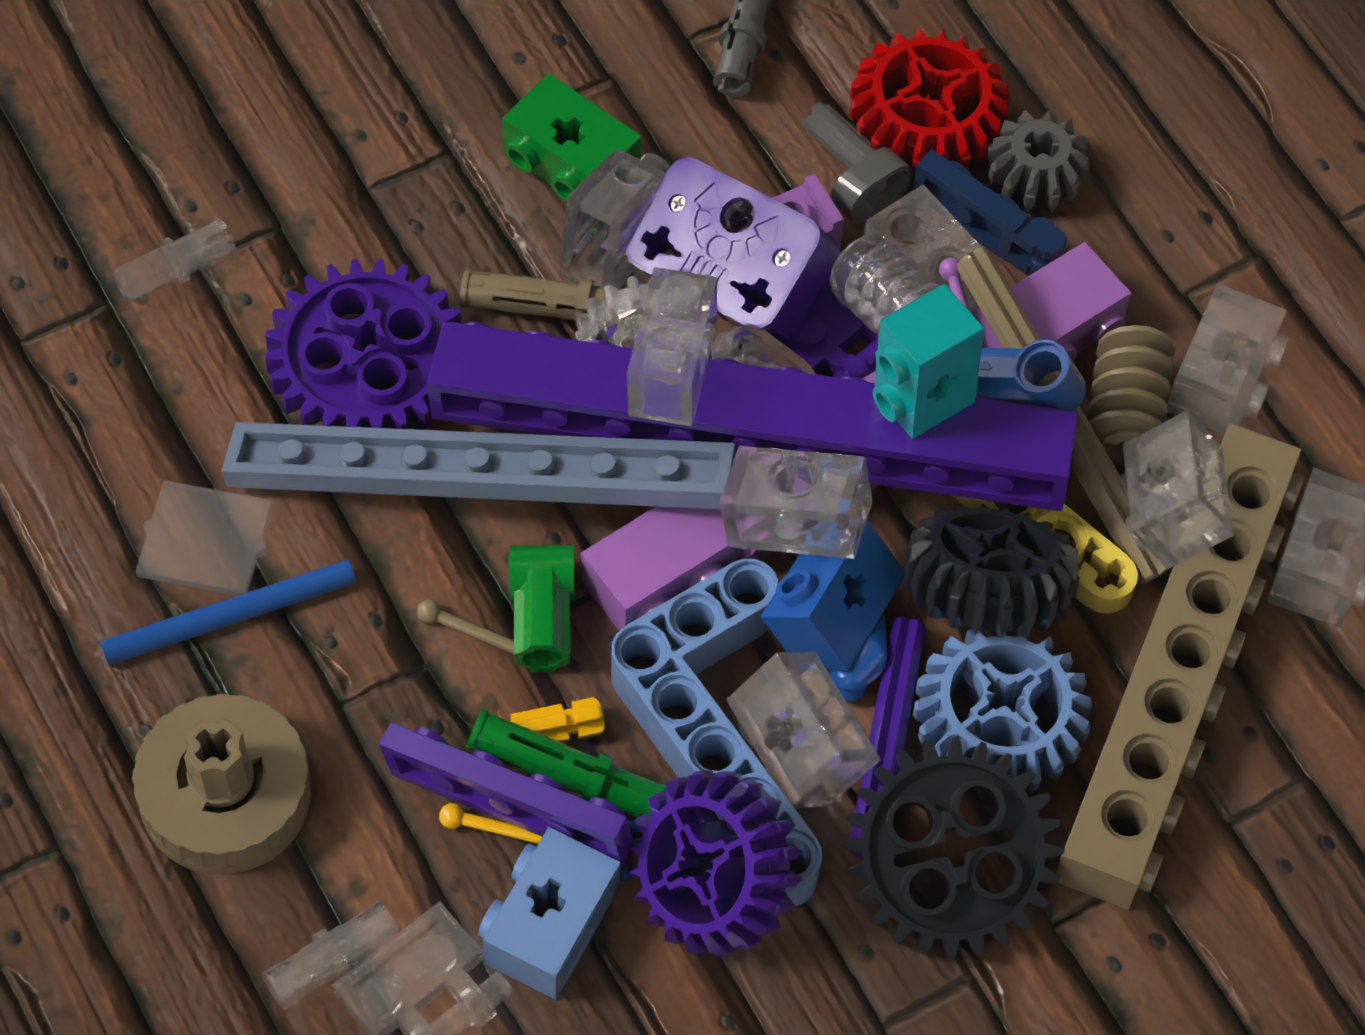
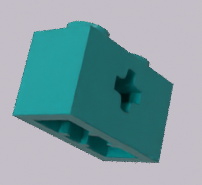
M945 283L884 317L879 323L878 349L875 353L876 375L875 388L872 392L873 398L881 414L890 422L897 421L912 439L972 405L976 399L984 327Z

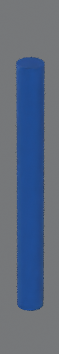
M347 559L101 640L100 643L109 666L356 584L355 576Z

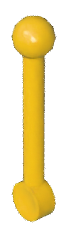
M456 803L446 804L439 812L440 823L448 829H456L463 825L539 844L542 836L510 823L466 813Z

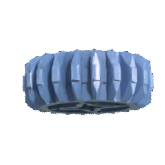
M970 629L966 633L965 643L950 636L949 640L944 643L943 655L933 653L930 656L925 669L927 674L919 677L915 692L920 699L915 702L913 716L915 721L923 723L918 734L921 745L924 741L930 740L935 745L938 756L942 757L946 756L950 740L958 738L963 757L970 758L976 746L980 742H984L987 744V763L994 765L998 759L1009 753L1012 755L1011 765L1007 773L1009 776L1015 779L1030 770L1034 773L1030 784L1026 788L1031 794L1039 788L1041 775L1055 782L1062 775L1063 763L1072 765L1078 759L1081 751L1079 743L1087 740L1091 727L1088 724L1089 721L1085 719L1089 717L1092 709L1091 697L1082 694L1087 683L1085 673H1069L1073 664L1071 652L1052 656L1051 651L1054 643L1051 635L1035 644L1028 641L1030 632L1028 636L1016 634V637L1006 636L1005 632L1002 638L991 632L990 637L986 638L981 632L975 635L974 630ZM960 685L968 691L967 701L972 705L968 719L962 723L955 715L950 698ZM1042 695L1051 708L1054 726L1046 734L1037 726L1039 718L1033 712L1037 699ZM990 743H998L1004 746L993 745ZM976 789L978 794L984 792L982 790Z

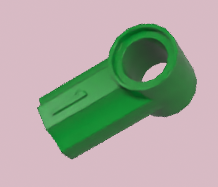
M509 545L510 603H514V665L528 668L531 672H554L556 668L570 664L571 620L569 602H574V545Z

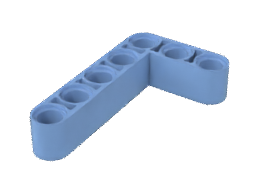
M741 559L727 565L639 617L616 633L612 641L611 683L615 692L677 777H688V775H693L695 771L708 770L698 762L708 756H718L726 760L730 765L722 770L713 771V773L733 771L736 774H741L742 781L754 780L757 783L763 784V798L774 797L782 801L776 819L777 821L788 820L796 824L793 830L786 836L788 847L793 846L803 851L795 860L802 863L806 868L803 873L797 874L803 880L796 887L785 889L796 907L807 902L814 895L821 868L822 848L810 828L696 676L769 630L760 616L776 592L778 578L774 570L765 562L757 559ZM743 593L753 594L762 601L755 604H743L734 597ZM688 625H698L704 627L708 633L699 637H691L684 634L681 629ZM635 657H645L652 660L655 664L646 669H635L626 664V662ZM671 706H681L688 709L692 714L684 719H671L666 717L662 711ZM716 813L719 821L725 820L722 816ZM726 821L731 833L738 837L732 826Z

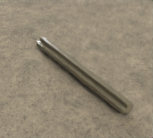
M983 247L962 257L957 264V270L1002 348L1023 349L1033 341L1041 340L990 250ZM1054 371L1045 375L1040 381L1039 386H1047L1053 383L1060 375V371ZM1078 406L1072 411L1078 413L1070 466L1116 546L1135 563L1138 571L1137 582L1141 584L1151 582L1170 569V561L1081 407Z

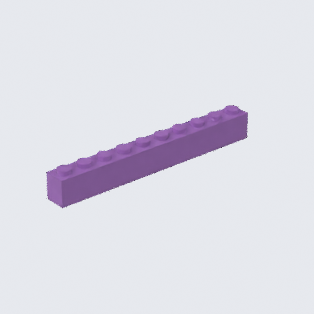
M1086 242L1081 243L1011 287L1041 340L1056 341L1064 347L1072 361L1075 360L1079 352L1094 343L1098 345L1099 339L1107 332L1123 327L1126 323L1124 318L1131 292ZM978 307L971 311V314L984 327L982 348H1002L980 308ZM876 371L863 379L867 382L875 383ZM736 464L729 510L656 506L581 552V583L620 631L624 626L735 561L741 559L763 561L774 552L779 541L798 529L801 532L812 530L818 526L820 521H823L828 516L830 509L849 497L851 500H858L866 496L877 484Z

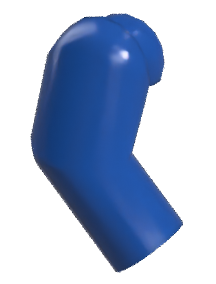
M883 613L848 670H830L829 678L832 683L833 694L844 702H855L862 699L867 693L868 685L877 679L886 667L888 658L887 622Z

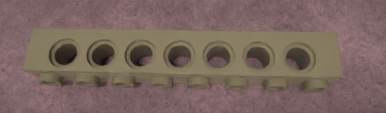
M1229 423L1066 842L1064 854L1061 855L1056 874L1060 876L1057 883L1129 910L1137 888L1149 893L1151 892L1164 855L1152 851L1159 831L1172 835L1185 801L1184 797L1173 794L1180 775L1191 779L1194 776L1206 744L1205 741L1194 738L1201 719L1212 724L1214 722L1226 690L1225 686L1215 683V679L1221 665L1231 669L1234 668L1246 636V632L1235 629L1240 612L1252 616L1254 614L1266 579L1255 576V572L1260 559L1273 563L1286 528L1275 524L1274 521L1279 508L1292 511L1305 476L1293 472L1301 452L1300 448ZM1235 500L1249 501L1253 503L1257 507V509L1245 508L1239 505ZM1215 551H1227L1233 554L1238 561L1225 560L1218 556ZM1195 603L1210 604L1219 613L1208 614L1202 612L1195 606ZM1180 655L1190 657L1200 667H1184L1176 662L1173 657ZM1157 709L1170 711L1180 722H1163L1152 711ZM1135 764L1147 765L1156 771L1159 778L1144 779L1135 774L1130 766ZM1113 820L1126 821L1135 827L1138 835L1122 836L1116 833L1108 822Z

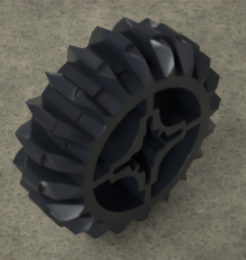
M984 503L978 509H969L964 505H956L954 512L944 509L936 510L933 517L920 519L918 529L912 531L911 540L906 545L904 558L905 589L913 594L914 604L928 608L929 617L934 619L946 618L953 629L965 626L973 629L975 635L981 631L994 632L999 638H1002L1005 632H1015L1020 636H1028L1031 628L1038 631H1047L1052 622L1064 621L1066 611L1071 608L1072 599L1076 597L1079 585L1078 550L1069 545V536L1062 532H1054L1053 524L1048 521H1034L1032 514L1029 512L1021 515L1009 512L1007 506L1002 510L989 509Z

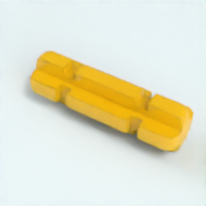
M593 697L572 701V708L563 710L562 704L510 714L511 722L544 734L561 743L570 742L569 735L578 734L579 740L600 736L604 733L605 728L601 705L598 699Z

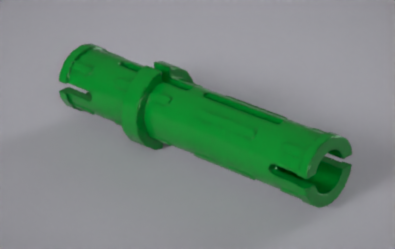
M484 708L481 709L465 746L469 750L474 749L490 753L502 762L517 767L526 773L547 776L562 787L581 794V799L586 801L593 797L607 800L624 813L636 818L640 817L643 813H651L647 798L654 796L657 792H665L666 785L663 783L658 784L611 764L613 757L600 752L598 758L551 739L544 734L489 713Z

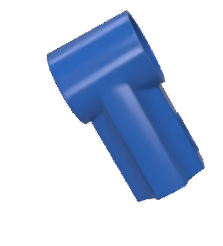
M1046 339L1033 341L1023 349L982 348L976 395L988 396L996 401L1030 406L1047 404L1065 411H1074L1083 401L1086 392L1085 380L1064 347L1056 341ZM1054 371H1061L1053 383L1047 386H1039L1040 381L1045 375Z

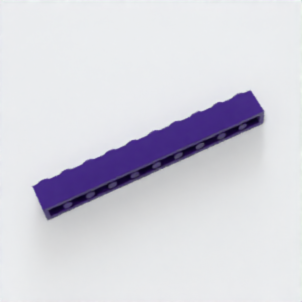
M443 321L427 380L431 419L539 435L735 443L736 464L1061 512L1063 511L1078 413L1059 410L1047 404L1030 406L996 401L988 396L976 395L975 403L912 439L897 421H888L877 408L872 393L875 383L867 382L858 377L846 376L836 378L808 374L791 367L774 369L746 365L729 358L711 360L678 355L666 349L649 351L621 347L604 340L587 342L554 337L541 331H530L527 333L492 328L479 322L462 324Z

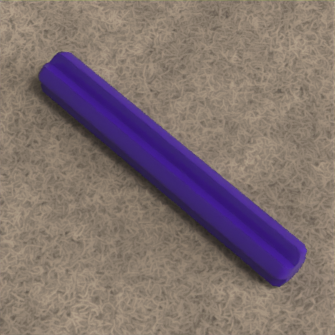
M901 616L894 618L891 622L887 644V664L881 675L860 788L871 789L878 793L883 789L874 773V770L879 766L889 770L895 776L899 774L900 769L896 754L904 750L926 630L925 624L918 619H909ZM858 796L855 813L867 814L870 807ZM853 826L850 839L861 838L862 830ZM850 852L853 856L861 858L859 853Z

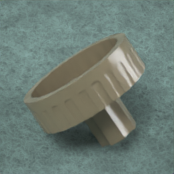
M216 694L214 696L198 697L188 703H182L156 722V725L144 737L143 743L137 751L132 781L135 788L136 803L144 827L159 850L171 860L186 868L209 874H232L261 866L275 858L291 844L307 818L311 803L312 786L304 745L301 744L299 734L289 724L287 718L262 701H256L243 695ZM262 761L263 765L255 767L256 787L247 803L236 810L222 813L205 811L207 806L222 808L234 805L244 799L253 786L255 777L253 764Z

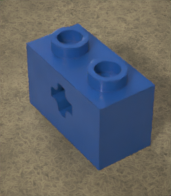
M820 521L817 528L808 536L805 547L788 574L777 585L774 596L760 617L799 669L848 670L904 579V569L870 521Z

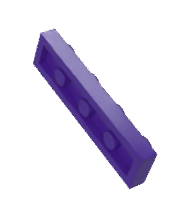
M391 722L379 742L391 775L542 837L548 827L553 828L621 862L620 869L624 870L634 852L629 848L634 839L627 817L621 809L607 800L593 797L586 801L566 793L559 783L547 776L532 774L529 778L509 770L501 760L490 753L475 750L472 754L452 747L441 735L424 727H417L415 731Z

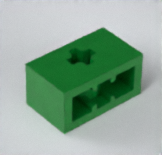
M550 73L541 79L502 118L503 153L506 154L508 160L524 173L532 172L552 186L555 193L568 204L571 201L572 203L574 202L575 195L576 201L587 195L594 183L591 185V182H595V171L607 161L612 165L606 174L608 178L605 183H603L604 181L601 182V180L596 183L595 193H592L595 199L599 192L597 189L599 183L604 184L601 188L602 194L600 195L607 199V205L630 181L629 173L641 159L642 136ZM591 177L590 187L584 192L585 182Z

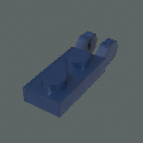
M931 149L917 164L911 198L1023 273L1031 275L1063 255L1067 237L1064 236L1065 232H1062L1060 227L1056 228L1054 223L1046 217L1028 218L1029 215L1021 211L1019 206L1010 197L1004 194H997L980 183L960 163L952 160L948 161Z

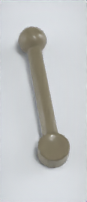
M424 600L417 607V616L424 624L431 625L438 622L514 654V640L443 611L440 604L435 600Z

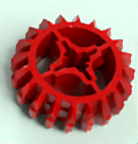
M919 27L912 40H908L896 32L890 46L877 42L871 57H863L862 63L858 66L855 81L851 83L850 98L852 101L850 105V118H852V124L857 125L856 130L858 133L862 134L875 150L883 147H889L913 168L914 177L917 164L931 149L948 161H956L965 168L969 167L970 160L982 164L984 158L987 157L990 143L993 142L994 138L1000 137V129L1004 120L1008 121L1010 108L1008 107L1010 92L1008 82L1002 81L1003 73L1001 72L1000 63H988L989 56L987 55L986 47L973 51L969 50L970 44L967 35L957 42L948 40L944 28L936 38L926 37ZM900 84L903 85L904 88L897 90L896 97L885 100L884 97L888 92ZM973 106L974 112L958 123L956 117L961 116L962 110Z

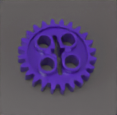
M352 259L350 274L342 276L330 264L327 265L328 281L320 283L310 275L304 277L305 296L290 290L285 293L288 310H273L274 329L267 330L265 333L267 350L269 352L264 354L267 373L271 374L272 392L274 395L283 394V406L287 414L301 409L302 425H315L321 420L323 426L407 429L406 422L413 420L425 429L430 427L427 380L443 321L461 323L459 308L449 309L448 292L445 289L431 294L430 276L427 274L418 278L413 283L409 282V271L406 264L401 265L393 275L385 273L383 259L376 261L372 272H363L359 261ZM347 314L360 315V317L351 320L340 318ZM408 333L418 336L409 340L397 338L402 334ZM321 363L336 364V366L330 369L315 368V366ZM378 383H391L395 385L385 390L372 388V386Z

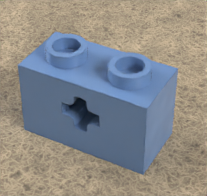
M548 827L538 846L528 843L518 857L511 875V879L516 881L505 902L496 899L490 905L481 922L478 936L483 938L484 964L557 1000L620 888L621 862ZM550 903L558 906V911L549 909L542 918L535 915V910L544 912Z

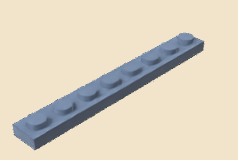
M235 422L222 474L226 486L236 488L729 510L737 458L735 443Z

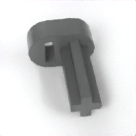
M821 102L816 103L811 107V115L802 120V128L847 168L833 186L830 198L835 206L852 222L862 223L893 204L907 190L913 178V168L889 147H883L878 150L873 149L870 146V142L862 134H859L829 104L824 106Z

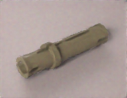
M466 268L461 282L460 306L462 308L473 307L574 320L575 326L588 328L591 322L636 328L643 331L647 317L649 295L648 291L645 290L634 291L595 286L594 279L581 278L578 284L528 276L475 271L471 268Z

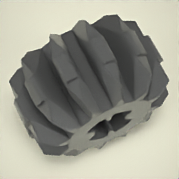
M1049 109L1038 120H1035L1026 110L1018 117L1017 123L1004 120L999 130L1001 133L1000 137L994 138L993 142L989 144L987 160L990 166L988 175L990 186L1003 187L1002 194L1010 197L1012 200L1017 198L1023 200L1026 213L1035 206V203H1041L1051 213L1058 206L1059 199L1072 203L1074 197L1078 194L1083 180L1087 179L1090 166L1086 156L1088 149L1086 137L1073 135L1072 119L1056 124L1053 122Z

